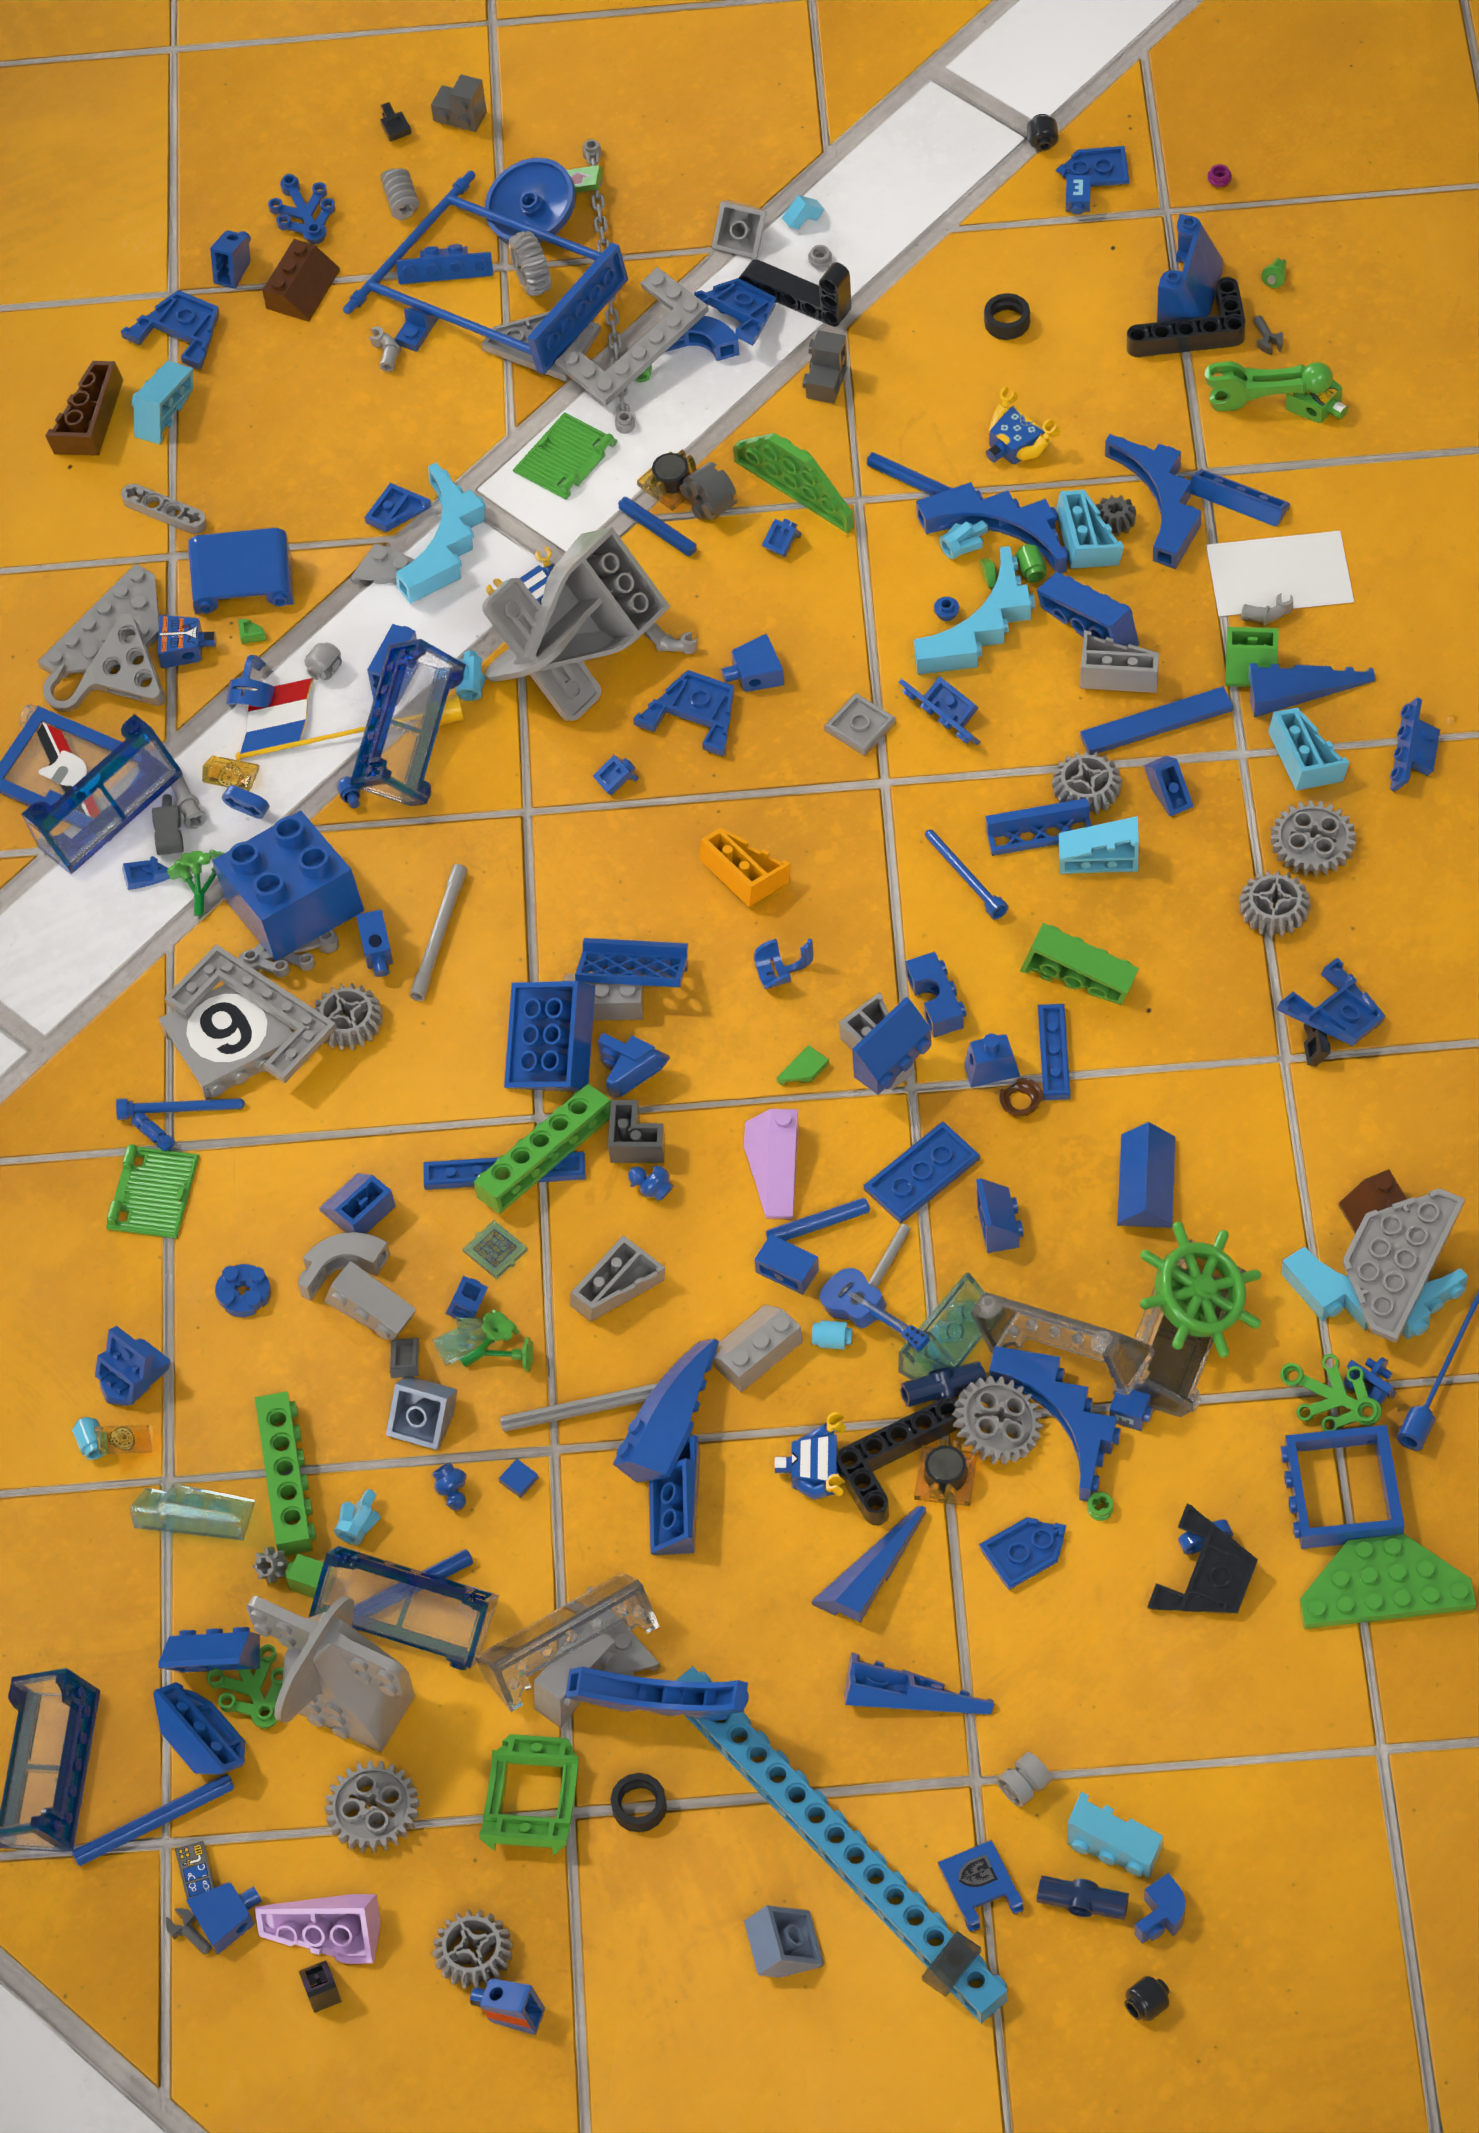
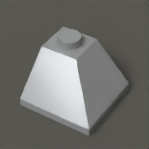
M731 200L721 201L712 248L757 259L767 211Z

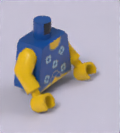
M1003 387L1000 391V397L1003 401L998 404L989 426L990 448L986 451V455L994 463L1001 457H1004L1011 464L1036 459L1050 443V437L1055 438L1059 436L1061 430L1057 425L1054 426L1055 422L1051 419L1046 420L1042 426L1043 428H1041L1016 407L1012 406L1009 408V404L1014 403L1018 396L1013 391L1011 396L1006 398L1009 388Z

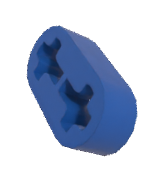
M234 785L228 786L222 795V800L226 805L257 819H262L270 808L269 803L261 796Z
M1222 1519L1213 1522L1232 1538L1233 1532L1227 1520ZM1185 1532L1179 1537L1178 1541L1184 1554L1191 1555L1202 1550L1205 1539Z

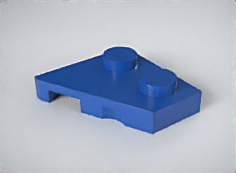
M390 483L366 514L365 523L388 532L428 510L431 507V500Z

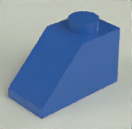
M1164 756L1143 765L1151 789L1169 816L1193 807L1176 758Z

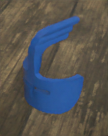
M249 655L245 662L243 677L230 680L226 704H245L256 707H267L270 705L275 688L265 682L250 679L252 668L260 671L266 665L260 657ZM236 687L254 688V689H258V691L246 690V689H245L244 696H242V695H243V690H242V689H236Z
M811 938L800 948V959L788 966L782 963L776 939L763 943L755 950L754 962L764 989L791 982L789 973L810 965L814 958L813 941ZM770 961L774 962L777 974L779 976L777 978L775 974H773L774 971Z

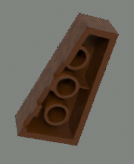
M92 361L78 383V390L70 395L67 400L68 405L63 413L58 414L55 419L56 424L54 428L49 429L45 435L54 454H100L123 383V378L115 361Z

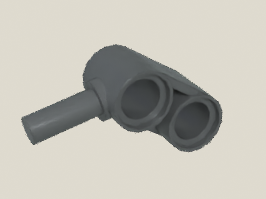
M165 794L162 797V806L152 808L157 855L184 852L181 830H178V828H181L178 805H172L171 795Z

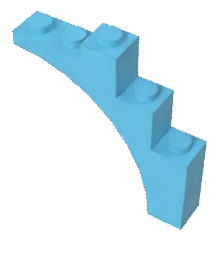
M437 463L428 466L429 483L438 495L443 509L440 525L427 548L414 561L396 572L397 588L410 604L461 579L460 567H462L459 556L473 550L472 539L474 534L471 528L485 521L484 510H486V505L480 496L477 497L471 489L463 492L459 485H455L452 482L447 470H442Z
M1010 546L1000 547V570L997 582L990 596L975 613L949 630L933 636L914 639V656L918 675L978 667V657H982L981 646L1004 644V633H1009L1008 622L1031 620V609H1035L1034 595L1029 594L1027 585H1021L1020 575L1015 576V571H1018L1017 557L1011 554Z
M1305 1247L1282 1261L1281 1274L1321 1321L1329 1316L1334 1317L1338 1315L1345 1307L1364 1330L1369 1328L1348 1276L1336 1272L1319 1261ZM1461 1268L1442 1278L1426 1282L1402 1331V1335L1407 1340L1414 1335L1419 1336L1423 1334L1429 1327L1431 1314L1439 1311L1444 1303L1451 1298L1457 1299L1465 1292L1468 1275Z

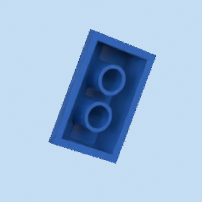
M905 997L852 1049L854 1078L877 1095L884 1089H889L894 1084L896 1077L902 1071L906 1072L912 1066L914 1060L920 1054H925L932 1044L931 1028L909 998Z
M249 1627L233 1628V1633H223V1629H206V1634L197 1635L196 1630H181L178 1636H169L160 1657L158 1668L178 1673L206 1672L213 1669L221 1671L260 1669V1634L250 1632Z

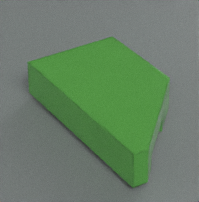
M808 1045L777 1077V1083L783 1085L785 1082L801 1081V1083L812 1082L829 1065V1059Z

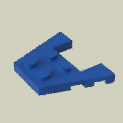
M739 278L715 285L713 290L708 292L702 290L694 292V295L705 304L742 323V325L736 328L735 337L752 346L756 343L773 312L777 300L776 297Z
M178 290L156 305L153 312L136 319V324L130 328L127 326L123 328L121 335L122 338L141 345L152 329L155 328L191 344L181 355V361L186 365L201 370L220 313L219 308L216 305Z
M687 670L665 689L666 693L658 700L654 699L648 704V709L642 714L638 713L633 719L635 726L652 732L656 731L665 713H670L709 727L711 729L702 743L703 750L724 757L734 697V686Z
M1336 958L1324 967L1321 976L1339 989L1337 992L1314 1008L1293 991L1280 1001L1277 1010L1354 1046L1383 1022L1385 1015L1367 992L1362 993L1355 985L1357 981L1352 974L1347 975L1342 968L1344 964L1339 958Z

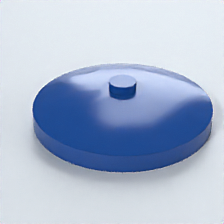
M547 158L525 159L511 165L495 179L486 196L485 208L555 235L567 223L574 210L576 188L571 176L559 163ZM486 219L493 232L507 243H509L511 236L520 232Z

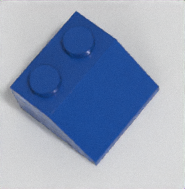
M982 1178L976 1179L977 1209L987 1253L1019 1248V1237H1023L1024 1233L1021 1220L1016 1221L1015 1214L1018 1213L1016 1197L1011 1198L1008 1187Z

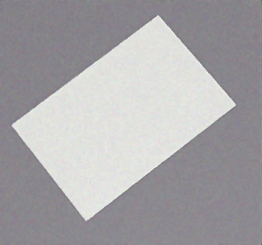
M1340 531L1206 545L1219 616L1241 614L1244 604L1265 608L1270 606L1272 608L1276 606V597L1280 593H1282V603L1289 601L1290 596H1293V609L1354 602Z

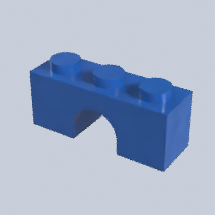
M935 951L905 961L906 977L914 995L932 993L937 996L935 999L924 1003V1017L931 1028L933 1037L935 1038L964 1028L963 1017H966V1010L962 1001L958 1002L955 997L957 996V991L953 981H948L946 977L948 972L944 961H939Z

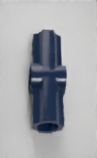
M979 1361L955 1368H939L930 1371L927 1376L901 1383L900 1393L907 1407L931 1400L939 1401L944 1398H954L958 1396L959 1392H962L964 1389L966 1390L971 1382L975 1384L979 1378H982L985 1382L986 1374Z
M1043 1875L1041 1876L1037 1893L1038 1903L1066 1908L1068 1912L1076 1916L1090 1917L1095 1914L1118 1920H1124L1129 1900V1893L1101 1888L1095 1882L1087 1879H1075L1072 1882Z

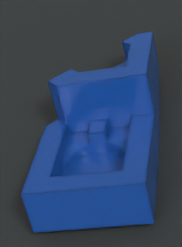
M151 856L150 861L123 863L122 871L127 889L131 890L170 879L167 873L168 868L158 863L157 858Z

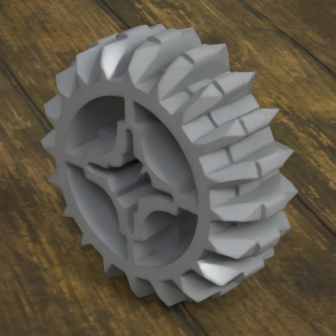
M522 231L511 236L509 239V253L523 290L530 296L544 294V292L551 288V274L537 237L530 231Z
M1087 750L1084 755H1079L1075 752L1074 758L1066 756L1065 762L1059 761L1058 769H1055L1053 772V794L1055 798H1058L1059 803L1086 798L1090 806L1089 813L1094 811L1098 815L1100 808L1107 811L1109 804L1114 805L1116 798L1120 795L1122 779L1119 768H1115L1114 761L1108 762L1106 755L1100 758L1097 751L1094 755H1089Z
M1268 870L1264 877L1257 874L1255 880L1249 879L1247 886L1243 887L1242 894L1239 897L1240 913L1243 915L1244 922L1250 923L1251 930L1259 928L1260 935L1265 931L1269 932L1270 937L1274 933H1279L1283 937L1285 931L1292 934L1294 928H1301L1303 921H1306L1310 911L1309 892H1306L1305 884H1299L1298 877L1291 879L1289 872L1285 876H1282L1279 870L1275 875H1271ZM1274 899H1277L1276 906L1273 908Z
M341 983L340 989L335 990L331 987L330 994L322 992V1000H316V1007L313 1009L336 1023L337 1029L324 1042V1044L329 1043L332 1049L339 1045L342 1051L346 1046H349L352 1050H354L357 1044L364 1047L365 1040L372 1042L373 1034H379V1026H382L383 1023L382 1007H380L377 997H374L371 990L365 991L362 985L356 989L355 985L351 983L349 988H345Z
M469 1909L466 1911V1917L463 1918L456 1912L455 1922L446 1919L445 1925L447 1929L439 1928L437 1932L440 1938H436L433 1941L434 1947L437 1948L433 1950V1956L435 1959H438L435 1964L437 1969L442 1970L443 1978L451 1977V1984L454 1986L461 1981L462 1987L465 1990L469 1983H473L474 1988H479V1982L484 1981L487 1985L491 1976L500 1979L501 1975L498 1969L507 1971L508 1964L506 1961L512 1959V1953L509 1950L513 1948L512 1940L508 1939L510 1937L509 1930L503 1929V1922L501 1920L495 1921L492 1913L484 1918L482 1910H479L476 1916H473ZM471 1931H481L484 1934L475 1935ZM459 1936H462L461 1943L455 1946L454 1950L450 1952L451 1946L454 1943V1941ZM468 1941H470L472 1947L474 1946V1948L476 1949L478 1958H476L474 1952H472L469 1949ZM496 1946L493 1956L484 1964L483 1959L485 1955L492 1951L491 1948ZM468 1963L472 1964L474 1968H466L461 1965Z

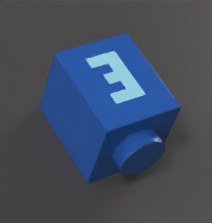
M1090 175L1066 176V212L1074 214L1090 212Z
M1118 1385L1110 1406L1109 1416L1117 1417L1116 1424L1142 1431L1144 1423L1150 1422L1154 1407L1150 1406L1151 1395Z

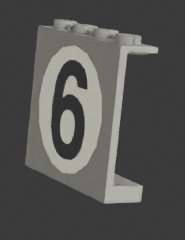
M226 984L210 991L186 1017L174 1010L159 1018L163 1034L167 1040L171 1039L201 1085L206 1100L221 1095L225 1090L236 1084L244 1083L248 1078L259 1072H264L263 1064L293 1034L286 1024Z

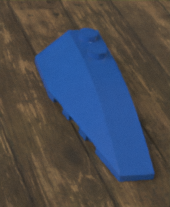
M718 1340L699 1341L686 1352L662 1377L646 1399L635 1419L630 1423L628 1427L629 1432L617 1450V1457L613 1465L636 1483L670 1478L693 1429L694 1423L690 1419L692 1413L697 1412L700 1402L696 1399L698 1393L705 1389L707 1381L703 1378L704 1373L711 1369L719 1343Z

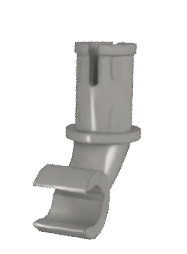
M381 327L371 328L374 337H369L371 344L377 348L382 347L384 351L379 364L380 369L385 372L394 371L397 356L401 353V347L394 338L384 333Z
M1280 593L1276 597V606L1272 608L1270 606L1265 608L1244 604L1241 620L1263 623V626H1266L1267 623L1278 620L1284 614L1292 612L1293 596H1290L1289 601L1282 603V593Z
M653 623L644 633L646 637L656 644V649L660 652L682 651L686 654H692L698 648V638L692 641V632L682 634L680 639H673L670 634H666L656 623Z

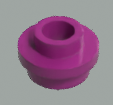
M1215 165L1208 172V181L1213 186L1224 187L1231 182V172L1225 165Z

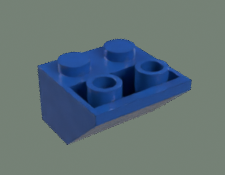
M357 1173L329 1198L319 1210L346 1233L358 1232L366 1234L396 1206L391 1189L374 1175Z

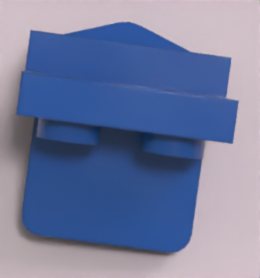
M602 1033L598 1040L601 1061H603L602 1063L607 1068L612 1070L607 1078L606 1085L608 1095L613 1098L623 1096L659 1072L670 1059L668 1054L655 1050L654 1046L632 1035L627 1044L605 1033Z
M115 1326L108 1331L106 1351L97 1356L95 1377L100 1380V1388L107 1403L122 1406L133 1405L169 1369L170 1359L146 1340H135L118 1326Z

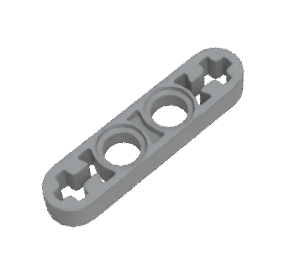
M129 484L121 491L124 505L132 510L191 534H199L207 527L205 515L199 509L138 484ZM152 501L160 503L155 508H149L148 504ZM172 510L181 511L179 515L174 517L168 515Z

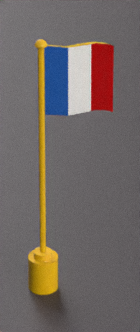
M313 678L273 686L275 688L270 705L267 707L248 706L246 735L241 752H237L235 758L238 761H242L241 759L424 718H427L428 723L433 722L434 727L462 721L464 718L459 696L457 695L430 701L429 707L425 708L426 713L301 740L307 720L308 695L314 681Z

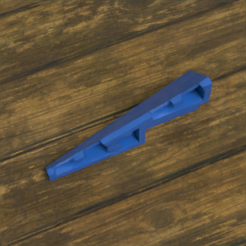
M1250 663L1248 678L1251 686L1250 704L1253 716L1258 717L1374 682V669L1369 668L1368 671L1362 672L1354 671L1353 667H1346L1345 671L1333 670L1331 666L1295 665L1293 668H1280L1279 664H1271L1270 668L1258 667L1257 663Z
M917 1506L817 1595L813 1599L812 1605L835 1616L839 1612L861 1623L885 1580L888 1581L926 1513V1507Z

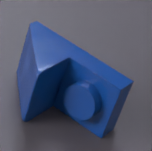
M405 308L406 322L395 337V341L399 346L417 352L439 318L415 308Z

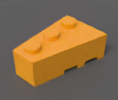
M719 828L701 839L699 860L748 907L789 883L791 863L785 860L780 862L769 856L770 852L764 849L759 851L749 846V842L723 828Z

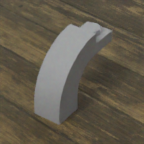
M358 1232L337 1234L319 1242L303 1258L306 1270L301 1273L298 1280L301 1296L311 1301L326 1278L334 1271L345 1268L349 1261H352L364 1271L377 1276L390 1256L387 1242L375 1236Z

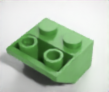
M1227 627L1225 686L1251 687L1248 678L1250 663H1257L1258 667L1270 668L1271 664H1278L1279 628Z

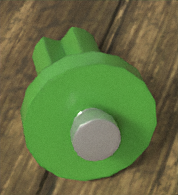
M1276 258L1272 265L1264 268L1261 277L1267 286L1278 288L1283 285L1286 279L1284 272L1287 264L1286 260Z

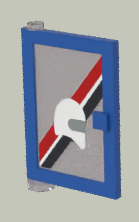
M30 703L24 707L20 715L19 725L23 729L0 761V794L110 842L152 778L155 780L161 778L163 766H161L162 761L158 757Z

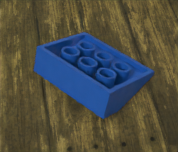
M580 981L512 983L504 1088L573 1092L581 1090L585 1085L589 1084L595 1000L594 985Z

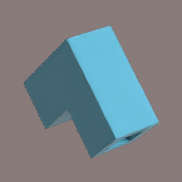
M798 195L782 216V219L790 228L799 230L807 218L817 221L825 209L818 200Z

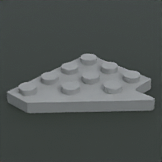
M549 312L495 326L492 329L528 343L527 337ZM591 321L568 349L573 346L585 355L601 332L600 324ZM487 337L481 344L483 351L536 370L532 355ZM556 363L545 373L565 382L570 378L556 366Z

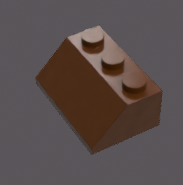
M293 239L262 290L266 309L309 322L340 271L339 266L316 245Z
M1390 1169L1364 1179L1339 1202V1207L1356 1234L1366 1213L1392 1207V1204L1407 1198Z

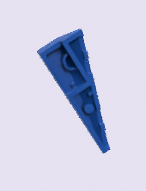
M851 1652L844 1692L845 1705L990 1715L992 1713L994 1702L991 1699L984 1700L970 1697L969 1692L961 1690L959 1694L945 1690L944 1683L906 1670L899 1671L885 1668L884 1663L876 1661L872 1665L860 1661V1655Z

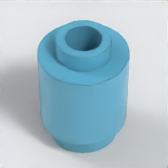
M821 1320L820 1323H813L812 1345H818L819 1348L845 1350L846 1345H851L853 1329L848 1328L847 1322Z
M90 1417L79 1419L72 1432L82 1455L86 1456L88 1460L102 1457L107 1452V1441L98 1420Z

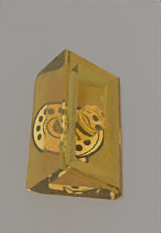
M212 755L203 765L202 781L223 787L234 785L250 791L260 765Z
M152 1425L94 1427V1434L100 1454L153 1452Z

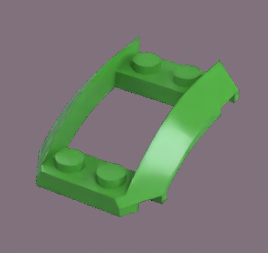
M510 1734L502 1741V1746L498 1750H492L489 1786L482 1829L479 1833V1838L492 1850L495 1851L496 1844L552 1848L553 1855H555L567 1845L579 1756H576L573 1752L568 1738ZM508 1763L563 1767L556 1818L502 1814Z

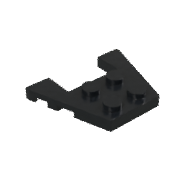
M1187 1503L1178 1529L1204 1538L1205 1542L1185 1593L1183 1594L1156 1583L1147 1608L1166 1611L1238 1614L1258 1559L1198 1512L1196 1508Z

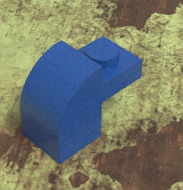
M1167 1873L1145 1889L1144 1901L1153 1912L1135 1924V1936L1142 1944L1148 1939L1153 1941L1160 1937L1165 1931L1164 1928H1167L1170 1934L1174 1936L1183 1925L1185 1897L1179 1885Z

